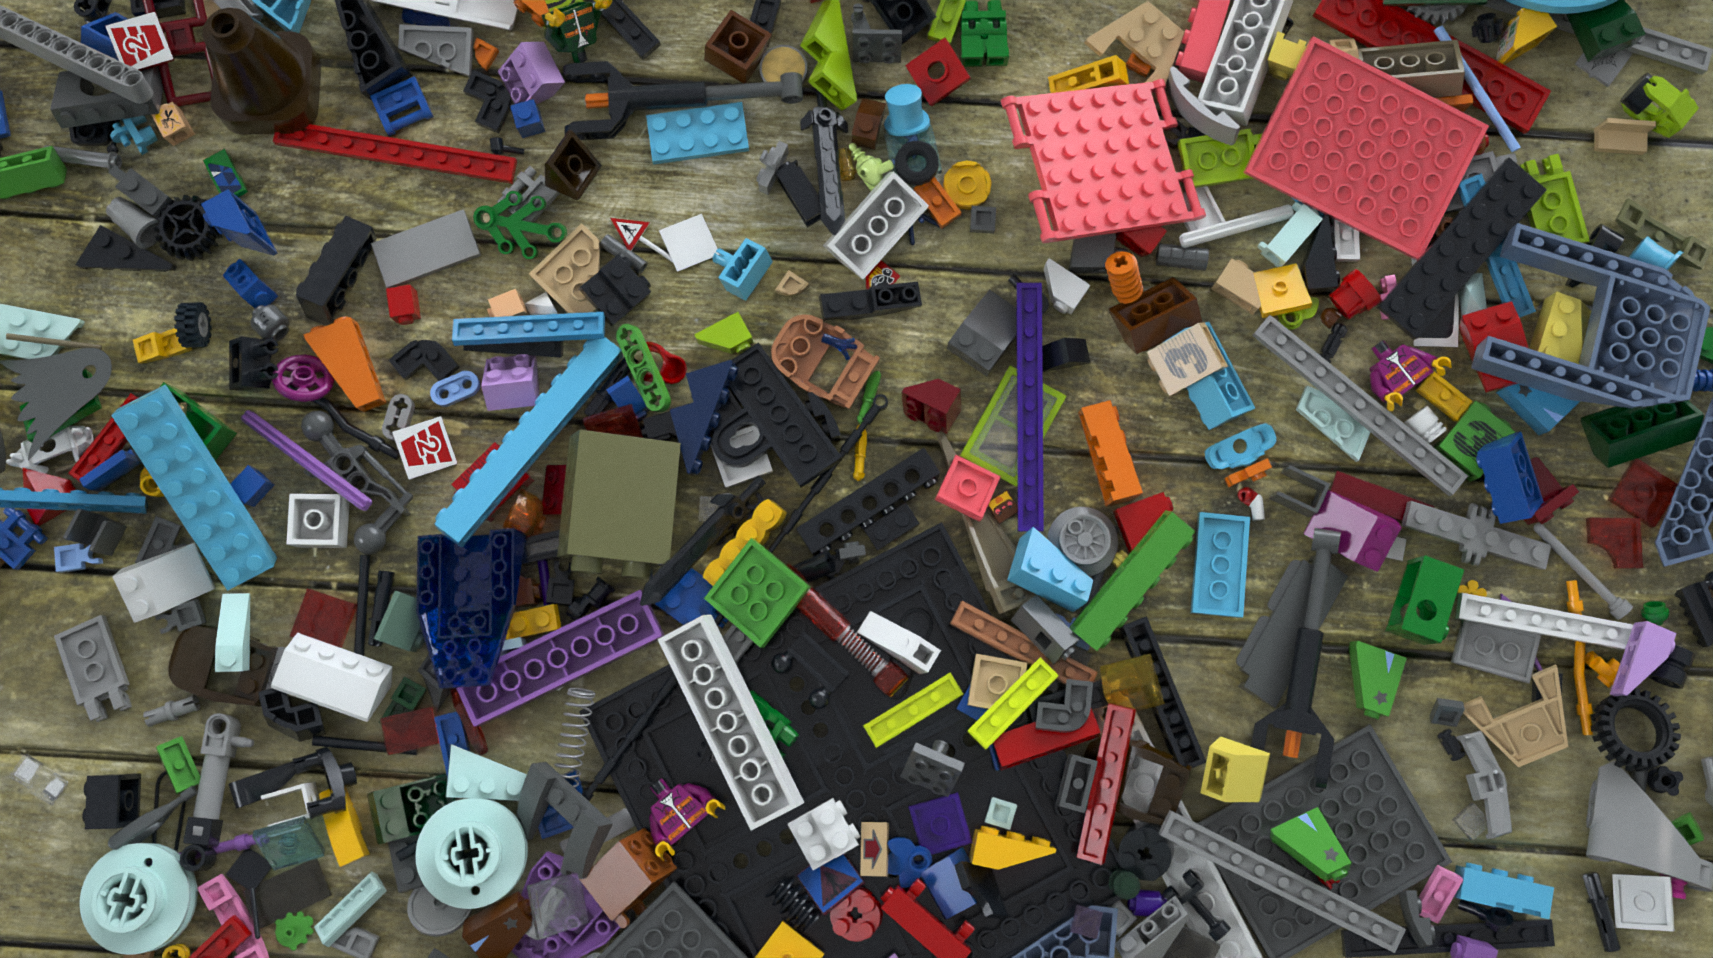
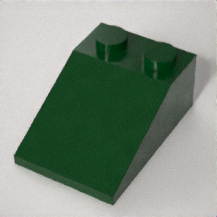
M1618 0L1592 11L1566 14L1588 62L1631 47L1646 35L1636 12L1625 0Z

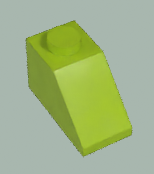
M739 312L694 334L699 345L730 354L735 352L738 354L743 353L751 347L750 344L754 343Z

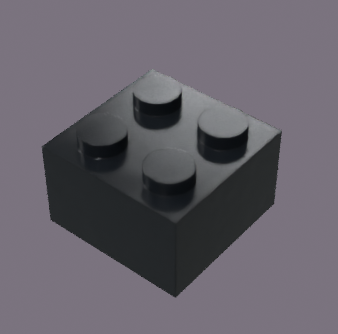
M141 773L87 776L83 789L86 796V808L82 814L85 829L124 828L140 817Z

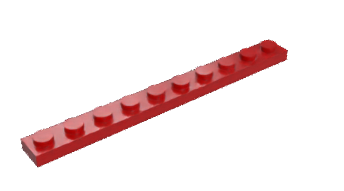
M309 124L305 131H296L294 134L275 132L273 137V143L278 146L513 184L517 166V159L514 157Z

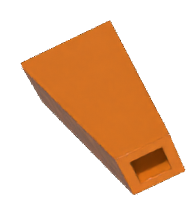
M340 317L335 319L333 324L316 326L309 333L303 334L307 343L357 409L365 412L387 404L358 322L351 317Z

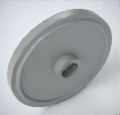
M425 886L412 891L407 905L408 917L415 929L424 935L433 937L445 936L461 928L473 910L449 906L436 899Z

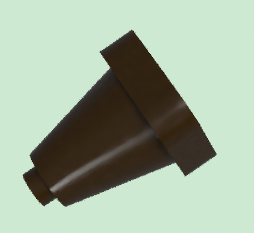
M224 8L214 12L204 24L203 39L213 69L211 107L222 123L230 131L241 135L274 134L275 132L294 134L296 131H305L309 124L313 125L318 116L321 60L308 39L297 32H273L251 15L238 8Z

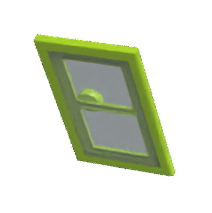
M1009 366L960 457L1001 476L1000 479L1017 487V369ZM1044 383L1043 438L1066 398V395Z

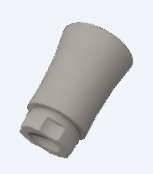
M122 197L114 198L107 206L106 214L139 248H149L158 242L155 238L158 233L154 231L153 227L159 225V221L155 217Z

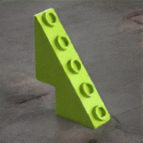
M825 0L819 7L800 46L818 61L808 82L838 109L843 111L857 101V94L839 0Z

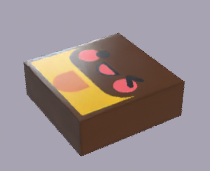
M1008 490L992 498L988 504V508L998 524L1017 513V504Z

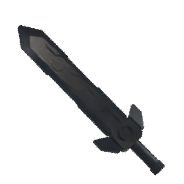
M816 89L817 106L812 111L809 110L801 119L800 128L803 131L812 125L821 221L832 235H836L845 222L837 130L848 133V123L838 111L835 113L832 107H827L826 97Z
M757 476L739 496L722 493L717 494L710 501L712 504L719 505V508L697 529L694 535L670 560H667L647 581L640 601L641 606L660 602L731 527L733 528L734 536H736L738 529L746 522L748 517L745 504L766 484L760 476Z

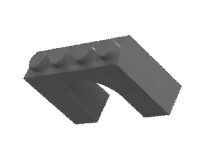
M155 66L141 71L154 93L149 101L140 104L132 102L114 92L92 96L94 86L91 81L70 71L59 72L50 110L61 129L158 114L163 94V84L159 68Z

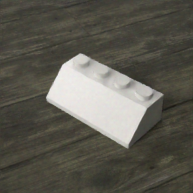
M894 171L889 172L850 214L836 235H832L823 246L838 261L861 279H864L929 205Z
M297 633L283 652L271 688L368 722L391 688L393 666Z

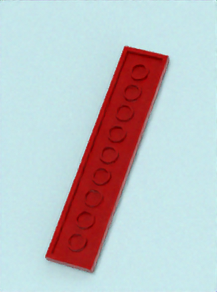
M1321 0L1312 17L1348 37L1354 38V40L1368 48L1440 41L1434 32L1435 26L1418 17L1416 18L1415 15L1398 6H1383V0ZM1449 35L1452 40H1458L1455 37ZM1458 40L1461 55L1504 122L1526 134L1542 109L1551 90ZM1464 79L1462 95H1472V105L1485 112Z

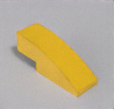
M344 788L346 811L323 815L339 867L346 866L370 855L361 833L363 830L347 788ZM327 789L319 793V798L330 797V790Z

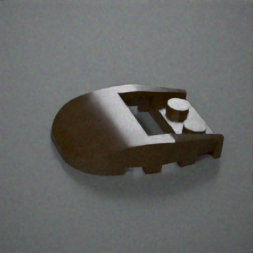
M206 625L192 626L185 629L179 635L169 661V677L176 687L213 702L261 707L258 692L266 690L278 647L267 646L261 643L260 639L250 636V667L248 671H241L233 696L206 689L215 661L218 627Z
M1102 735L1089 743L1084 758L1097 761ZM1130 739L1115 811L1130 819L1162 825L1169 810L1177 812L1192 766L1188 764L1186 767L1172 760V755L1165 751L1161 752L1150 746L1148 742L1140 739L1139 741ZM1136 756L1163 766L1147 813L1120 803Z

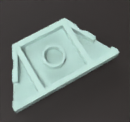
M0 304V354L25 360L57 355L65 346L6 339V334L71 341L69 337L78 327L82 328L85 321Z

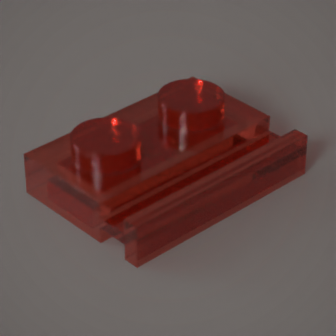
M433 707L380 719L387 756L440 744Z

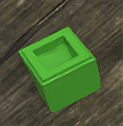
M1691 812L1671 822L1689 845L1704 840V834Z

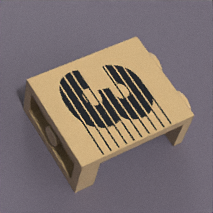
M1197 323L1147 352L1149 356L1147 359L1148 364L1154 372L1157 371L1161 379L1159 380L1160 387L1169 396L1177 395L1186 387L1214 372H1219L1228 367L1205 323Z

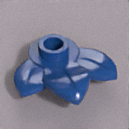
M897 837L888 841V846L891 850V853L888 854V874L899 875L901 888L910 887L917 878L920 879L921 873L930 867L932 863L931 853L923 846H915L907 838ZM916 855H922L923 859L921 861H915L914 857Z

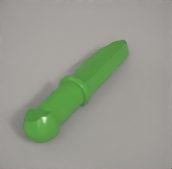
M875 371L869 377L866 384L859 415H857V422L859 424L863 422L862 418L873 404L881 378L879 371Z

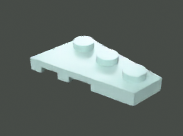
M1306 386L1296 410L1355 462L1359 461L1370 431L1321 391Z

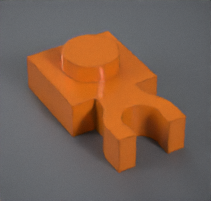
M1267 458L1224 479L1228 488L1249 478L1254 482L1267 476L1265 471L1272 468Z

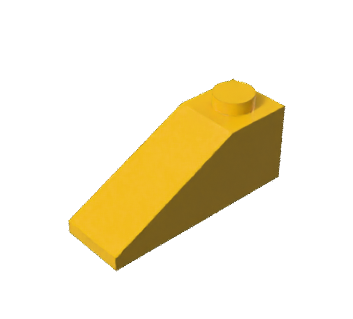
M1117 55L1048 77L1050 93L1129 84L1126 63Z

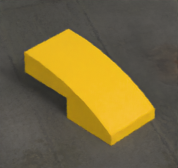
M175 328L162 333L152 332L133 339L137 361L140 364L177 356L192 351V348H185L179 344V337H176L177 329Z

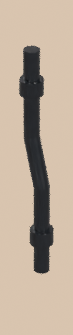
M292 384L288 386L290 389L295 391L299 389L293 386ZM322 397L311 401L324 408L344 432L368 444V448L377 453L381 451L395 460H398L400 457L399 450L386 444L385 440L377 435L372 436L350 424L330 400Z

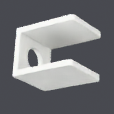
M304 783L262 795L261 800L302 790L307 811L305 815L267 825L268 829L309 819L310 813H308L306 803L312 802L311 797L313 802L319 800L316 783Z

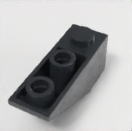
M1324 215L1322 217L1323 220L1317 225L1300 267V273L1309 295L1331 293L1340 283V273L1335 267L1337 250L1332 245L1334 227L1332 222H1329V215Z

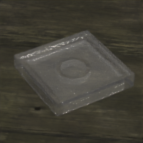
M571 872V875H560L527 886L536 938L542 939L589 923L582 883L579 880L578 873Z

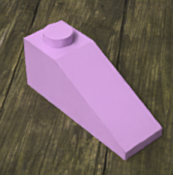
M1648 621L1634 623L1610 694L1613 696H1627L1673 652L1676 633Z

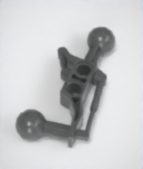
M312 411L307 413L302 419L301 429L304 436L314 442L320 441L331 456L323 464L356 489L358 481L364 478L366 484L363 489L359 490L367 497H382L391 504L375 523H367L360 526L354 534V544L360 552L367 555L376 554L386 544L385 533L402 514L406 516L411 514L406 506L413 499V495L407 492L368 452L366 447L356 445L350 448H343L333 435L334 423L331 416L326 412ZM364 458L382 477L392 483L403 496L399 498L395 492L377 484L360 460ZM350 459V467L343 471L342 465L344 461ZM304 469V473H305L307 476H310V477H312V478H313V477L317 478L315 475H313V474H312L311 472H309L307 469Z

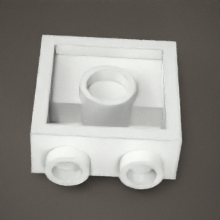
M831 798L788 823L812 870L859 845L857 839L860 838V835L854 824L848 825L844 816L848 813L840 800L835 802L834 798Z

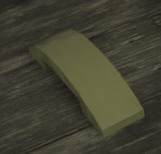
M1629 198L1625 200L1615 221L1626 233L1638 242H1641L1648 236L1673 254L1682 251L1684 253L1676 262L1695 269H1703L1713 247L1694 236L1687 238L1648 216V209Z

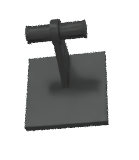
M855 4L853 6L854 12L851 15V22L853 23V62L901 63L902 30L871 29L863 12V5Z

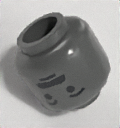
M260 305L252 312L251 327L262 339L272 338L279 341L287 335L289 319L275 305Z

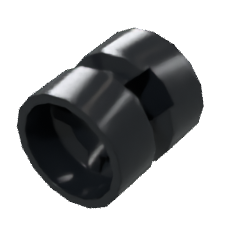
M1675 645L1669 657L1648 677L1662 685L1683 689L1688 676L1685 670L1691 668L1695 654L1688 649Z

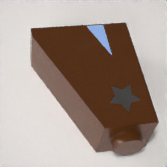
M517 891L466 919L463 925L462 937L479 958H506L532 926L533 905L529 899H524L520 892Z

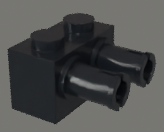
M241 336L229 341V390L258 393L270 389L272 379H275L279 374H273V372L279 370L275 364L270 363L272 355L277 353L279 349H273V347L278 346L276 340L272 338L265 340Z

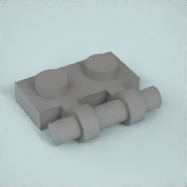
M529 166L524 172L521 171L516 176L517 180L509 189L505 188L502 192L503 196L497 203L506 198L508 192H520L524 186H527L528 189L522 195V203L518 206H512L508 211L510 214H514L528 204L533 196H542L546 200V207L541 211L533 212L523 219L524 221L534 223L560 193L546 187L545 177L542 175L533 181L531 178L537 172ZM512 194L511 201L516 203L518 197L516 194ZM536 199L534 204L539 208L542 202L540 199Z

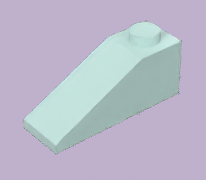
M250 593L222 594L215 645V672L248 671L250 667Z

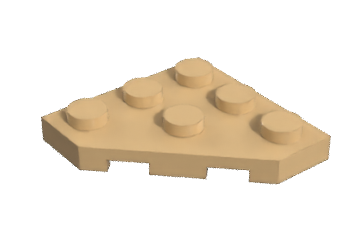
M581 223L529 273L530 277L567 313L597 312V309L581 293L579 288L600 270V241Z

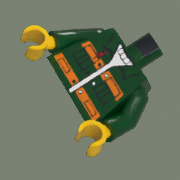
M594 0L593 4L592 2L577 1L542 14L541 16L546 26L544 32L545 39L558 52H571L574 63L587 61L584 47L596 43L599 18L603 10L612 4V0Z

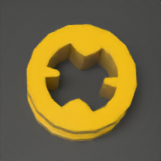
M178 943L167 947L162 954V958H175L171 954L177 950L178 956L181 958H189L191 954L186 945Z

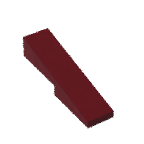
M1339 471L1336 472L1330 491L1396 519L1399 523L1403 521L1406 504L1409 501L1435 507Z

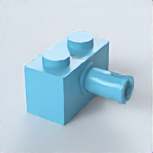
M745 238L734 255L719 248L716 252L720 256L714 253L712 259L714 263L725 267L718 278L726 291L745 301L773 263L765 247Z

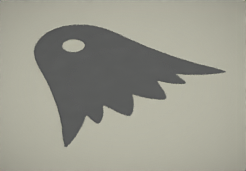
M82 348L35 359L0 361L6 368L21 374L11 379L12 382L25 384L24 387L11 397L14 401L29 402L17 420L26 421L36 418L27 431V435L37 430L29 451L28 460L32 458L44 442L65 421L105 387L111 375L112 364L109 356L104 351L97 348ZM88 365L95 366V374L91 378H84L82 375L83 369Z

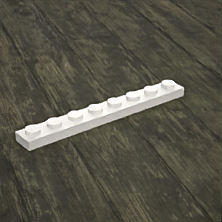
M1458 593L1455 619L1625 650L1633 628L1632 624Z

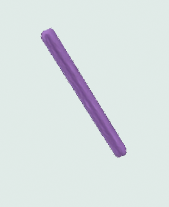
M246 410L244 415L241 416L242 422L357 508L366 511L372 505V500L256 413Z

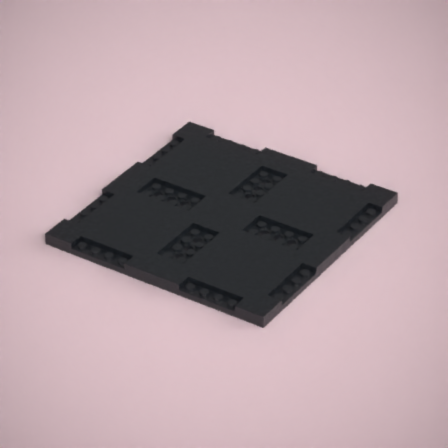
M942 522L808 591L765 647L760 648L753 642L736 664L748 690H753L766 700L772 708L792 721L790 726L799 734L792 746L788 747L781 741L776 746L786 754L783 760L804 801L803 804L750 830L724 775L698 763L700 757L696 756L701 743H707V740L679 683H677L668 697L662 700L648 719V724L636 740L629 744L618 759V764L610 773L638 831L646 828L651 833L649 816L652 811L650 808L659 799L650 787L661 778L671 790L680 783L683 785L691 783L704 787L717 801L725 805V810L719 806L715 809V815L718 818L708 814L673 845L668 842L675 851V854L672 856L668 850L665 852L670 855L677 869L663 883L667 888L675 881L748 958H755L782 921L792 928L796 923V919L789 922L786 921L789 915L788 911L782 914L779 913L782 907L781 903L776 906L772 905L775 896L765 897L782 878L786 880L793 877L794 882L791 887L793 888L798 885L802 887L799 896L807 893L809 896L806 903L815 901L798 877L800 873L810 866L796 839L792 843L786 844L781 841L780 833L784 829H790L788 826L789 822L831 798H834L835 802L839 800L842 802L848 813L844 816L848 825L853 823L860 835V838L857 839L859 845L843 854L863 881L856 887L868 889L873 893L872 895L875 899L879 900L880 904H882L883 901L880 898L889 887L894 889L897 885L900 886L899 875L896 877L860 876L861 822L889 823V840L897 837L907 838L915 846H919L908 806L944 795L935 794L930 789L912 784L900 777L915 743L932 749L934 741H944L951 744L955 749V753L951 758L965 763L950 794L956 792L959 794L971 839H973L974 829L981 830V825L996 828L999 830L998 834L1006 835L1007 831L1020 833L1025 836V840L1032 841V836L1044 838L1051 841L1050 845L1056 848V853L999 870L993 869L1007 911V916L1001 919L985 917L977 902L945 920L927 887L915 899L954 934L965 920L974 926L975 930L964 941L971 949L970 954L966 958H1011L1077 915L1078 911H1083L1090 905L1108 907L1138 890L1131 875L1121 867L1118 851L1111 838L1109 839L1104 864L1100 865L1077 858L1086 811L1082 813L1055 805L1067 760L1064 750L1001 771V768L999 771H996L989 747L985 750L978 742L974 746L969 747L963 742L964 734L977 721L957 710L964 695L877 748L863 725L950 672L963 694H965L971 683L976 654L1016 661L1015 658L950 625L961 601L990 616L992 615ZM921 608L927 611L933 620V629L928 642L941 650L928 673L918 674L915 672L906 694L901 699L892 700L887 698L882 690L888 664L874 677L872 671L876 666L871 671H868L870 666L865 668V665L869 660L862 665L863 660L858 662L862 654L855 659L856 654L851 655L855 648L848 652L850 647L845 649L848 642L841 646L843 641L838 643V640L834 639V637L846 624L851 626L847 633L851 630H854L851 636L857 633L869 611L900 625L901 618L909 609ZM912 612L906 617L903 628L925 639L929 629V619L922 612ZM804 631L849 673L829 695L828 705L823 709H816L811 715H807L802 711V703L809 699V695L814 689H822L824 685L795 658L791 660L792 666L786 673H777L771 666L772 658L778 653H784ZM860 637L858 642L861 639H864L861 645L867 642L865 648L871 645L868 651L874 648L872 654L874 652H877V655L875 657L881 655L879 660L881 658H884V661L886 660L889 663L891 656L890 654L886 653L885 651H883L882 649H880L864 637ZM896 658L893 659L886 684V690L891 696H898L902 693L912 670ZM670 664L587 707L592 711V714L585 717L590 721V724L586 727L604 763L609 757L612 758L627 738L626 734L638 718L645 714L670 675L674 674ZM794 677H800L804 680V688L799 692H795L790 688V681ZM1029 708L1004 732L1033 723ZM585 709L579 711L580 715L590 713ZM819 722L825 723L828 727L827 735L822 738L815 736L813 732L814 726ZM712 753L709 761L718 764L714 754ZM991 797L1017 804L1010 830L984 822ZM761 841H767L771 844L772 851L767 856H762L757 851V845ZM971 844L961 846L969 857ZM961 847L931 855V865ZM739 853H743L748 857L749 863L745 868H739L734 863V857ZM916 855L914 857L915 861H921L923 859L922 855ZM820 866L823 907L826 905V898L828 897L830 902V895L834 894L830 881L826 886L828 879L824 871L837 876L838 880L833 876L837 884L843 885L846 883L850 886L851 883L847 881L855 882L857 878L825 866ZM835 885L837 892L841 893L840 887ZM817 903L815 904L813 911L820 909ZM856 907L850 912L854 920L862 917V913H859ZM830 908L822 913L820 918L801 934L824 953L822 958H888L893 953L898 958H937L884 911L880 927L870 938L863 941H849L834 933L830 920ZM801 927L796 929V931L801 934L804 928Z

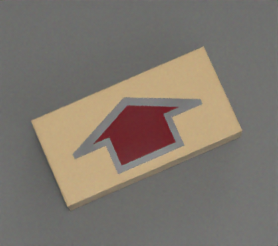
M861 822L860 876L888 877L889 823Z

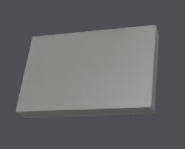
M1461 620L1451 663L1530 684L1541 635Z

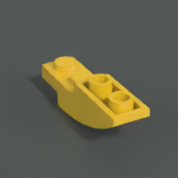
M552 604L456 624L459 647L465 648L518 637L528 638L542 635V633L552 632L561 628L558 604Z

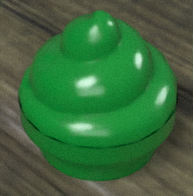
M1649 601L1643 604L1641 616L1645 621L1661 626L1669 617V609L1662 601Z

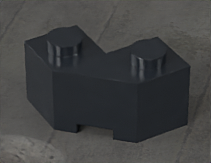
M273 688L258 692L263 715L269 727L299 742L312 739L314 735H326L318 704L311 702L292 707L289 694Z

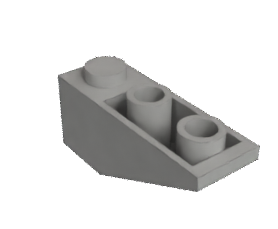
M1174 896L1115 943V947L1122 958H1163L1190 915L1179 899Z

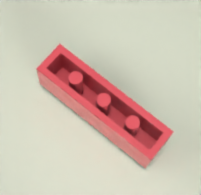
M1197 0L1196 8H1191L1188 22H1191L1189 30L1185 29L1181 41L1182 44H1185L1183 52H1178L1175 65L1179 66L1178 70L1186 78L1204 83L1216 51L1230 0Z

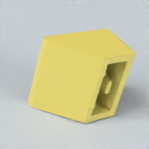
M1219 737L1209 746L1200 793L1223 802H1259L1261 800L1270 753Z

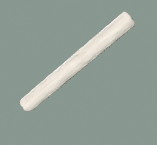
M1284 205L1183 233L1179 237V241L1183 248L1290 219L1294 212L1291 205Z

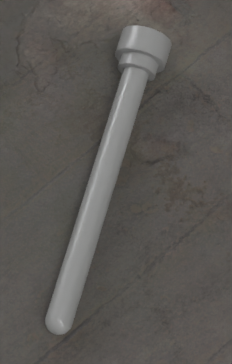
M1541 523L1534 525V531L1547 544L1551 545V548L1609 604L1607 606L1610 609L1609 613L1616 620L1623 618L1632 610L1633 606L1626 599L1615 597Z

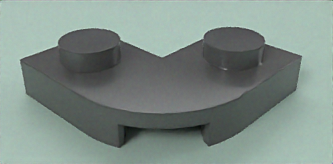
M1067 679L1064 705L1038 702L1035 730L1067 733L1082 727L1087 721L1091 710L1093 682Z

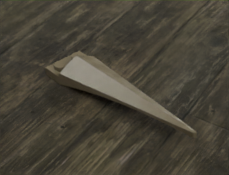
M941 431L936 432L947 469H949L956 453L945 433ZM987 507L980 522L962 513L986 591H990L998 613L1001 614L1020 607L1035 597L1037 594L1007 580L1016 548Z

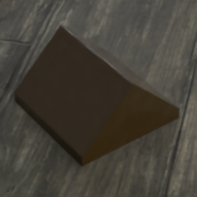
M568 130L545 163V186L574 200H579L602 165L572 130Z

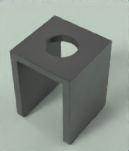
M1291 465L1282 469L1281 474L1315 489L1316 493L1310 506L1279 491L1270 495L1269 499L1308 518L1317 514L1330 483Z
M78 508L63 539L88 546L91 545L90 551L112 556L127 526L101 514Z

